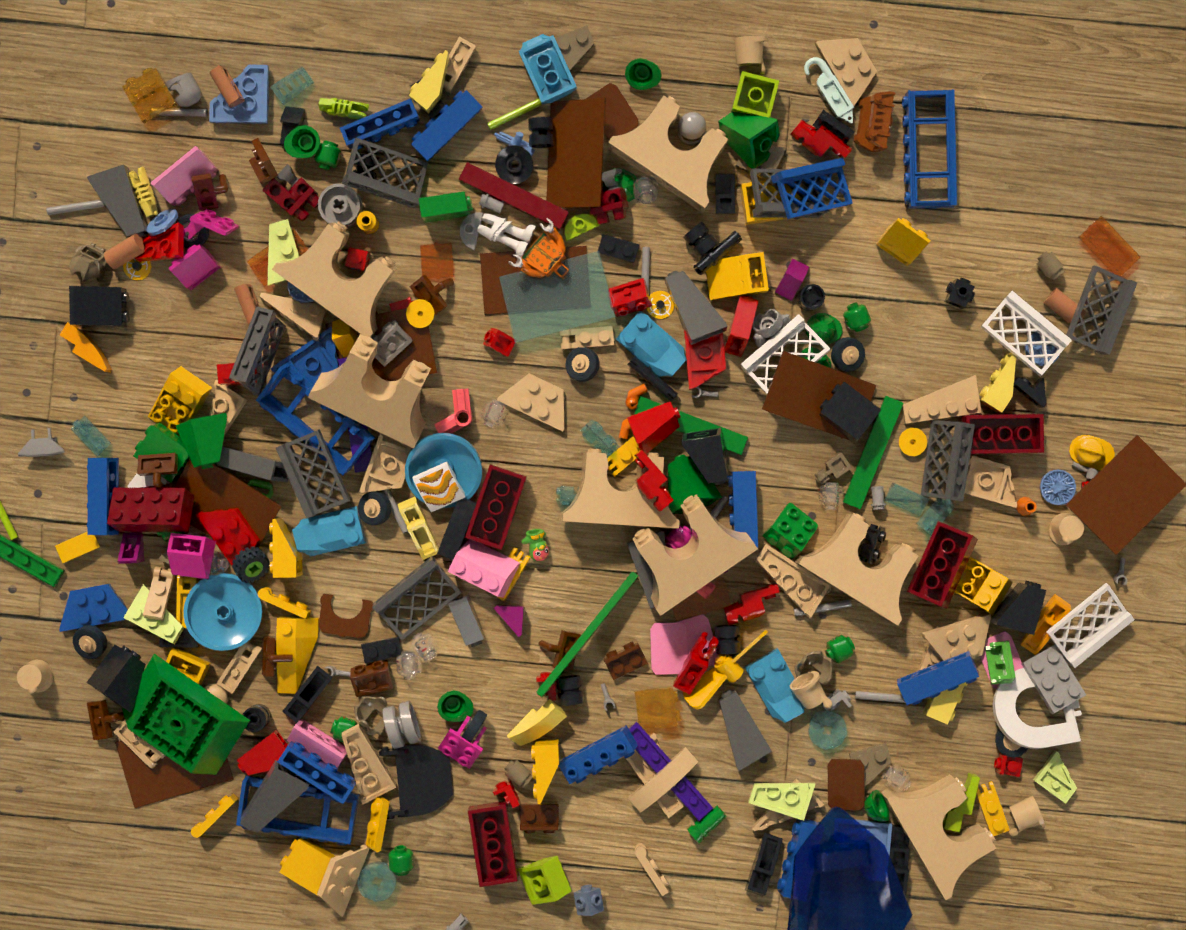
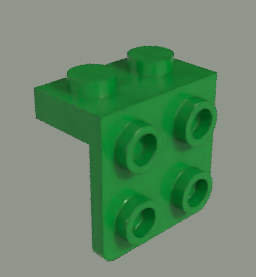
M788 503L762 537L779 549L784 556L792 560L803 550L818 528V524L793 503Z

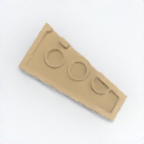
M976 375L903 404L904 424L982 413Z
M765 544L755 561L807 617L811 618L830 585Z
M357 724L342 732V739L351 763V769L360 793L362 805L396 788L395 781L361 726Z
M653 732L649 736L659 746L657 737ZM634 750L635 753L626 758V760L642 783L646 784L656 775V772ZM671 789L656 801L667 818H670L684 807L683 803Z

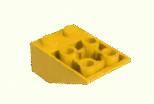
M752 182L741 184L740 192L745 225L787 219L753 218L752 210L756 207ZM770 183L765 187L772 194L776 191ZM784 184L786 192L790 194L793 189ZM761 192V202H768L769 198ZM778 192L775 197L780 202H782L780 193ZM796 193L795 198L800 201V196Z
M898 218L888 226L876 245L905 266H909L931 240L927 238L928 235L922 230L917 231L912 228V224L908 220Z
M764 252L719 259L715 266H711L706 271L710 300L767 293L769 291Z
M180 366L169 374L148 418L156 423L163 424L180 437L176 425L195 417L206 401L212 387Z
M283 518L273 519V523H270L269 526L270 534H273V542H270L269 547L270 554H273V562H270V573H273V578H296L302 576L303 556L301 552L297 551L295 541Z
M970 557L955 593L993 615L1013 582Z
M177 647L170 651L166 660L167 663L200 686L211 665L210 662Z
M559 739L536 740L535 745H532L531 758L536 763L533 764L532 777L536 779V784L533 787L534 799H537L538 804H541L559 765Z

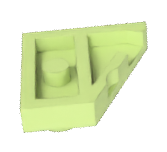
M1054 750L1033 780L1065 804L1077 789L1069 775L1068 769L1060 758V754Z

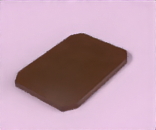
M609 83L586 98H606L604 134L608 140L612 136L629 133L638 127L637 116L616 85Z
M831 759L827 765L828 805L833 810H861L865 805L864 764L860 759Z

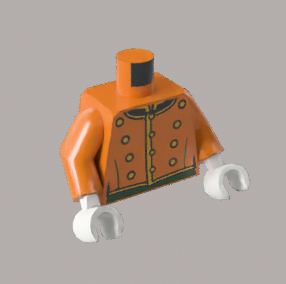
M546 218L549 221V225L544 227L540 223L541 228L545 230L522 257L514 254L513 256L517 258V262L514 264L509 261V264L518 267L520 271L530 277L542 278L546 276L549 278L555 272L563 278L569 271L562 264L566 259L564 255L566 247L563 237L553 227V222Z

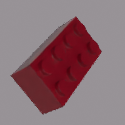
M1044 414L961 416V422L975 425L970 454L1044 453Z
M490 464L465 538L502 550L527 476Z
M114 487L107 524L116 531L189 532L194 495L186 488Z
M938 521L907 592L947 609L978 539L971 534Z
M506 801L469 806L468 817L479 887L517 882L519 875L508 804Z

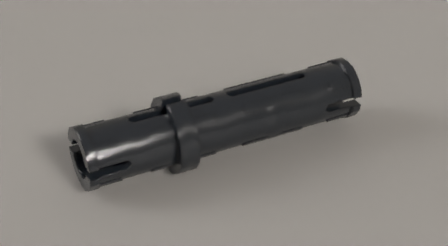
M733 231L712 251H708L704 258L693 266V268H696V273L703 275L711 266H715L721 257L742 241L741 235Z
M634 356L627 364L640 375L641 379L644 378L668 401L672 402L678 395L677 392L651 370L650 366L647 367L637 356Z

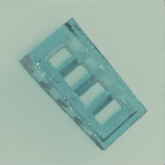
M302 66L276 82L270 88L284 105L312 85L314 81ZM300 74L305 78V83L298 77ZM296 79L300 86L296 87L292 80ZM289 83L294 90L290 91L286 84ZM281 88L285 90V92L287 93L286 95H283L281 93Z

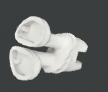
M484 213L482 220L492 225V228L479 225L477 232L490 241H498L515 250L516 255L522 257L528 249V244L532 240L536 226L529 225L526 229H521L511 225L512 221H506L507 218ZM503 233H509L523 241H517L504 235Z

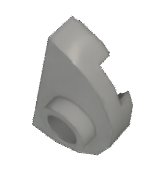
M477 212L468 215L460 226L462 242L474 251L479 235L477 228L481 225L483 213Z

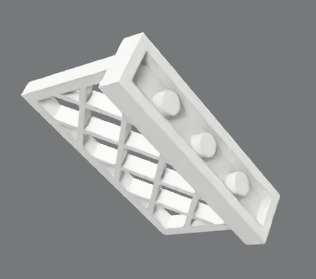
M1013 291L1006 296L981 326L983 330L1040 377L1072 341ZM1004 305L1011 310L1010 317H1002L1001 309ZM1003 320H1012L1013 330H1004ZM1016 320H1023L1026 323V329H1017ZM991 321H999L1000 330H993L988 324ZM1027 332L1028 342H1019L1018 333ZM1031 332L1039 333L1041 341L1032 342ZM1004 333H1014L1015 343H1008L1005 340ZM1052 344L1058 350L1055 354H1047L1046 345ZM1033 345H1042L1043 354L1034 355ZM1019 346H1029L1030 355L1020 353ZM1034 358H1044V367L1042 369L1035 365Z
M797 315L741 363L742 370L766 394L769 390L767 388L768 381L772 382L773 379L768 378L769 368H777V365H769V359L772 356H781L787 343L795 344V353L791 354L799 357H808V360H810V357H814L811 361L815 363L830 351V348L804 322L800 315ZM805 329L809 333V340H798V334ZM798 344H809L808 353H797ZM811 344H820L823 350L819 354L811 353ZM758 368H766L765 378L756 377L753 372Z
M1105 583L1046 632L1062 653L1065 661L1076 668L1135 619L1127 612L1111 587ZM1107 591L1109 593L1108 600L1100 601L1101 595ZM1090 604L1094 605L1092 614L1085 613L1087 606ZM1099 605H1106L1105 614H1097ZM1111 606H1118L1119 610L1110 615ZM1074 617H1079L1077 626L1070 625L1071 619ZM1084 617H1091L1090 626H1082ZM1096 618H1103V623L1095 627ZM1059 629H1064L1062 638H1056L1054 635ZM1069 629L1076 630L1075 638H1067ZM1081 630H1089L1088 635L1080 639ZM1066 642H1074L1073 647L1066 652Z

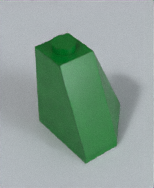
M731 112L718 121L719 129L728 138L727 144L751 169L757 168L768 160L771 154L769 150L773 141L777 142L780 136L779 124L776 118Z
M227 413L190 419L176 425L194 468L201 467L202 470L213 468V464L220 461Z
M684 454L676 456L675 460L668 464V491L674 499L669 504L672 514H683L681 505L690 496L694 497L697 495L705 507L722 498L713 483L707 482L690 456H685Z

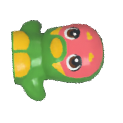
M542 529L527 531L526 537L521 541L522 544L529 543V555L534 561H543L549 554L547 543L544 541L546 532Z

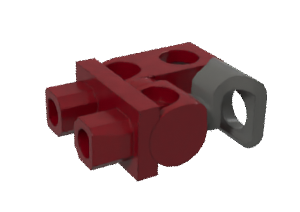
M287 164L278 173L277 178L280 181H287L291 185V189L288 191L273 178L262 191L293 218L296 217L304 222L310 214L303 207L309 203L314 208H317L319 197L316 195L317 192L302 177L298 179L292 173V168Z
M621 169L602 172L601 207H590V214L595 215L598 225L609 223L608 212L612 211L614 220L626 219L625 208L629 207L626 192L623 187L618 186V181H615V176L622 173Z

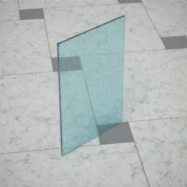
M599 251L563 260L562 264L569 269L563 278L555 272L549 277L537 278L527 276L522 271L499 277L515 343L615 318Z

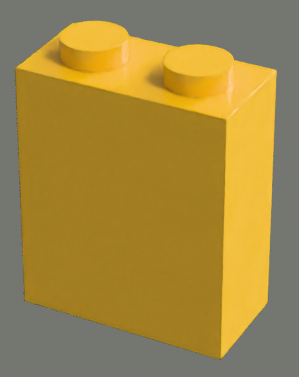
M294 839L289 848L292 850L290 855H285L279 864L282 866L279 873L317 895L330 859L336 855L309 839Z

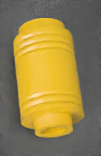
M363 211L357 217V225L363 232L372 234L378 230L379 221L373 213Z

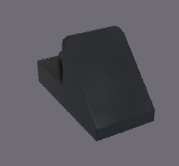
M285 106L280 119L282 123L281 145H284L286 136L293 129L303 125L305 109Z
M1014 378L1013 387L1038 408L1045 407L1044 378H1039L1032 387L1026 378Z

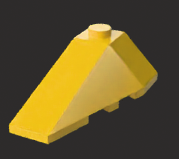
M285 616L277 618L276 653L277 655H293L292 662H277V693L296 694L299 690L313 648L318 639L319 618L308 617L304 619L302 617Z

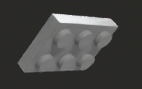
M1056 645L1021 664L1051 714L1086 696V693Z

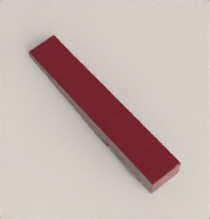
M468 162L459 177L460 181L548 225L549 221L546 218L550 219L553 222V227L560 231L569 215L568 211Z

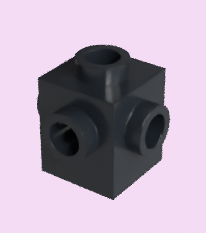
M965 278L955 279L953 282L950 281L945 291L948 294L944 302L960 309L966 308L967 303H971L974 298L975 292L973 290L975 286L971 285V281Z

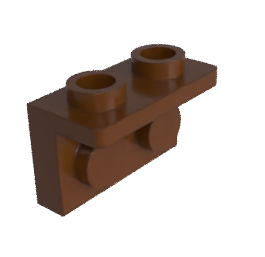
M259 138L251 141L254 146L252 152L255 157L251 158L249 162L258 180L263 184L277 177L278 174Z
M633 641L623 646V650L618 652L613 650L605 654L604 662L613 680L648 664L638 642L635 644Z
M379 660L371 664L357 665L351 668L350 680L356 697L393 689L388 660Z
M520 804V830H524V833H535V830H543V833H555V830L559 829V804Z

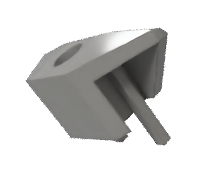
M47 428L48 438L35 439V431L33 429L31 430V439L20 450L18 456H53L65 453V450L57 444L56 438H52L51 428Z

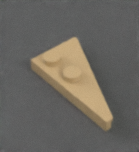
M266 293L260 294L261 300L266 305L279 311L281 316L289 322L296 324L300 330L306 331L315 341L319 340L327 312L326 308L316 303H301L291 298Z
M216 380L214 386H216L214 399L212 398L210 416L227 413L225 436L246 404L247 399L228 386L218 384V380Z

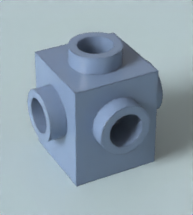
M584 885L581 886L580 890L573 892L577 915L592 916L604 911L600 888Z

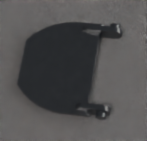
M404 745L397 749L393 747L389 749L388 746L381 747L379 756H396L400 809L388 810L387 819H394L395 815H398L399 818L425 815L437 810L451 798L453 790L450 758L441 751L426 745Z

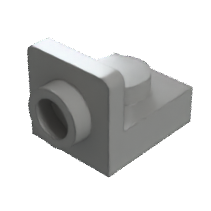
M836 689L828 696L832 701V707L825 708V710L828 711L830 709L832 711L840 705L839 701L841 700L850 708L852 706L849 702L851 700L850 696L845 690L841 692L839 689Z

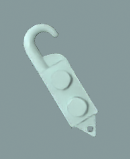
M818 57L809 59L804 66L806 75L810 74L809 67L811 64H817L823 73L819 76L816 83L819 91L836 118H841L852 124L854 106L837 78L832 74L823 59Z

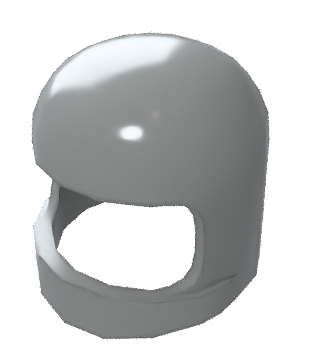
M186 73L165 82L169 91L176 90L179 93L175 101L181 107L192 106L201 98V90L192 73Z
M696 112L686 113L679 121L678 137L688 146L699 144L702 137L706 134L705 119ZM682 135L687 139H700L694 142H689L684 140Z

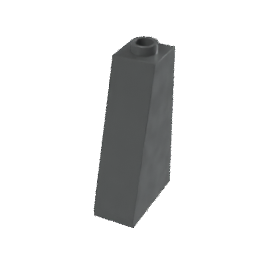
M123 164L87 176L88 181L126 236L130 237L134 234H139L140 237L145 238V234H148L146 231L148 225L135 194V189L129 176V168Z
M673 271L667 275L668 277L665 278L666 287L691 345L727 331L726 322L684 271Z
M222 446L220 461L214 463L218 466L272 481L288 483L289 479L281 461Z
M664 531L655 532L665 546ZM634 541L627 542L650 609L654 608L656 610L651 600L653 592L651 568L638 551Z
M730 689L723 692L718 700L735 765L740 771L772 752L737 692Z
M275 760L244 810L240 825L247 830H253L258 833L309 787V782Z

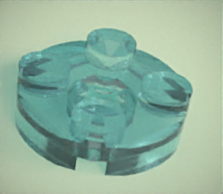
M823 710L817 712L810 719L808 735L816 746L824 750L838 747L847 736L846 723L836 712ZM825 725L828 727L832 726L829 735L827 733L823 734Z
M372 862L366 865L360 872L357 882L358 889L365 898L375 902L384 901L395 890L397 878L390 871L389 865L386 862ZM374 877L381 878V886L372 883Z

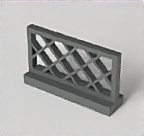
M355 138L342 184L415 208L419 205L418 198H421L420 194L428 163ZM358 145L365 146L369 154L361 157L357 151ZM378 151L384 153L387 159L380 164L374 155ZM371 156L376 165L370 169H367L363 162V159ZM396 157L400 158L405 165L398 170L392 161ZM359 162L364 172L361 174L352 172L353 164ZM388 162L393 173L386 176L381 165ZM413 164L422 166L421 172L417 176L414 175L410 168ZM377 168L382 178L379 180L373 179L370 171ZM406 168L411 179L404 182L399 172ZM394 174L400 182V185L396 187L392 186L387 179ZM413 180L417 187L416 192H410L405 184Z
M788 169L750 170L756 207L752 210L753 218H787L783 202H780L775 197L779 189L777 183H772L771 176ZM757 175H762L766 179L763 185L758 181ZM817 177L815 183L821 187L820 177ZM804 180L801 181L805 187H809L808 183ZM768 183L776 189L773 194L765 188ZM812 188L811 192L818 198L820 192ZM797 191L796 193H797V194L802 198V200H803L804 195ZM761 192L769 198L768 202H761ZM807 199L805 203L810 209H813L815 204L810 199ZM792 202L790 205L792 213H797L799 206ZM829 210L796 218H819L828 213Z
M1096 265L1092 266L1066 336L1076 343L1093 349L1094 352L1110 355L1137 282L1122 278ZM1097 272L1102 274L1104 280L1099 284H1096L1095 281ZM1113 280L1120 282L1118 289L1112 291L1110 282ZM1106 285L1109 294L1101 297L1098 287ZM1094 290L1097 299L1090 302L1088 294ZM1110 297L1112 304L1110 308L1106 309L1103 300ZM1099 303L1102 312L1094 315L1091 305ZM1087 308L1090 317L1083 320L1081 312ZM1103 315L1105 323L1099 327L1096 318ZM1092 320L1095 330L1087 333L1084 323ZM1080 326L1083 335L1077 338L1073 336L1075 328ZM1094 333L1098 337L1096 345L1091 344L1089 338Z
M256 306L229 376L232 381L239 382L256 396H259L286 328L276 317V312Z
M931 421L920 496L956 501L964 500L974 424ZM938 425L943 429L939 436L937 434ZM955 426L954 436L952 437L950 430ZM947 436L949 441L944 446L941 440ZM938 444L940 451L935 455L934 447ZM952 446L951 456H949L947 450ZM944 455L946 461L941 465L938 459ZM935 463L938 469L932 473L931 468ZM949 465L948 475H946L944 469ZM941 474L943 480L938 484L935 478ZM932 482L935 488L928 493L929 484ZM946 484V490L944 495L941 488Z
M320 429L276 447L306 519L350 501ZM315 435L319 441L318 448L308 445L310 438ZM297 443L304 446L301 455L294 452L293 444ZM307 448L316 452L313 461L304 457ZM319 454L326 457L327 462L325 466L316 462ZM302 461L311 464L309 473L302 470ZM314 466L323 469L321 478L312 475ZM326 472L334 475L333 484L324 480ZM310 478L319 482L317 490L310 488L308 484ZM322 483L331 487L328 496L320 493ZM334 489L340 491L344 499L338 501L331 498ZM318 496L327 499L325 506L319 508L316 502Z
M431 556L373 603L372 608L382 616L400 639L403 640L460 595L461 590L440 567L437 560ZM436 569L442 575L441 582L430 581V574ZM419 583L427 584L426 594L415 593V586ZM429 584L441 585L440 595L428 594ZM443 586H451L455 592L451 596H443L442 588ZM404 595L412 596L411 606L400 605V598ZM414 596L426 597L425 607L413 606ZM428 597L439 598V605L436 608L427 607ZM389 607L397 608V617H388L384 611ZM399 608L411 609L410 619L399 618ZM413 609L425 610L424 617L421 620L412 619ZM398 621L410 622L409 629L402 633L398 629Z

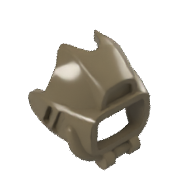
M94 243L79 246L75 250V255L69 264L71 275L79 271L83 281L97 278V281L100 282L105 274L107 264L104 258L106 249L100 248ZM89 250L95 252L101 257L99 259H96L86 254L85 252Z
M821 651L808 653L795 665L797 677L803 674L801 669L808 663L820 672L819 681L821 685L827 684L832 678V659L824 656Z
M362 696L359 704L354 707L355 717L367 735H381L385 728L383 708L387 707V701L383 697ZM373 711L382 717L374 729L366 722Z

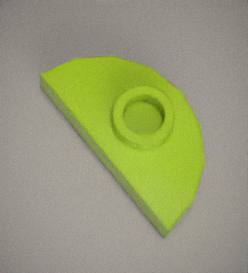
M579 214L571 218L565 227L566 241L572 240L600 226L596 218L590 214Z

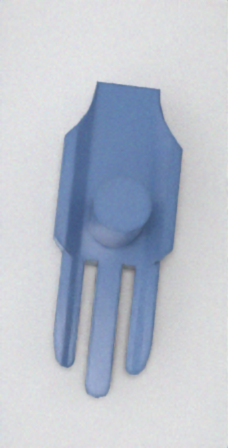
M499 132V134L494 133L499 141L509 146H521L531 156L535 152V149L529 147L528 142L522 140L524 134L521 132H516L515 137L503 132Z

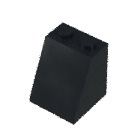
M69 286L70 325L80 328L127 327L129 312L126 311V303H129V293L122 287Z
M843 382L842 385L837 384L832 390L833 397L829 401L825 399L819 407L822 410L819 415L855 444L881 409L847 383Z
M722 428L684 433L682 445L707 482L713 483V485L724 484L728 480L729 470Z
M1026 580L1025 584L1018 583L998 606L995 613L991 615L990 622L1034 635L1047 590L1041 589V584Z
M114 645L86 683L119 706L132 712L146 664L140 660L141 656L133 650L131 651L124 645L122 648Z

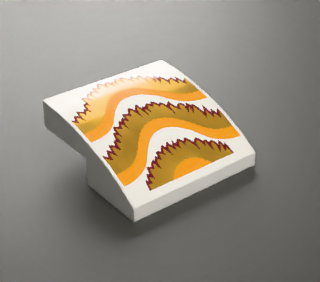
M448 462L412 477L430 512L465 498V492L456 480V475Z

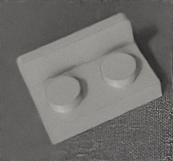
M396 320L385 324L381 333L371 337L374 341L378 342L375 358L384 367L412 342V338L398 325Z

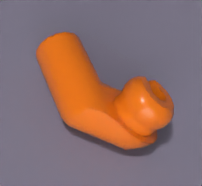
M645 384L629 390L626 398V406L629 409H635L638 405L639 397L648 392Z
M628 419L622 422L619 438L628 440L631 429Z

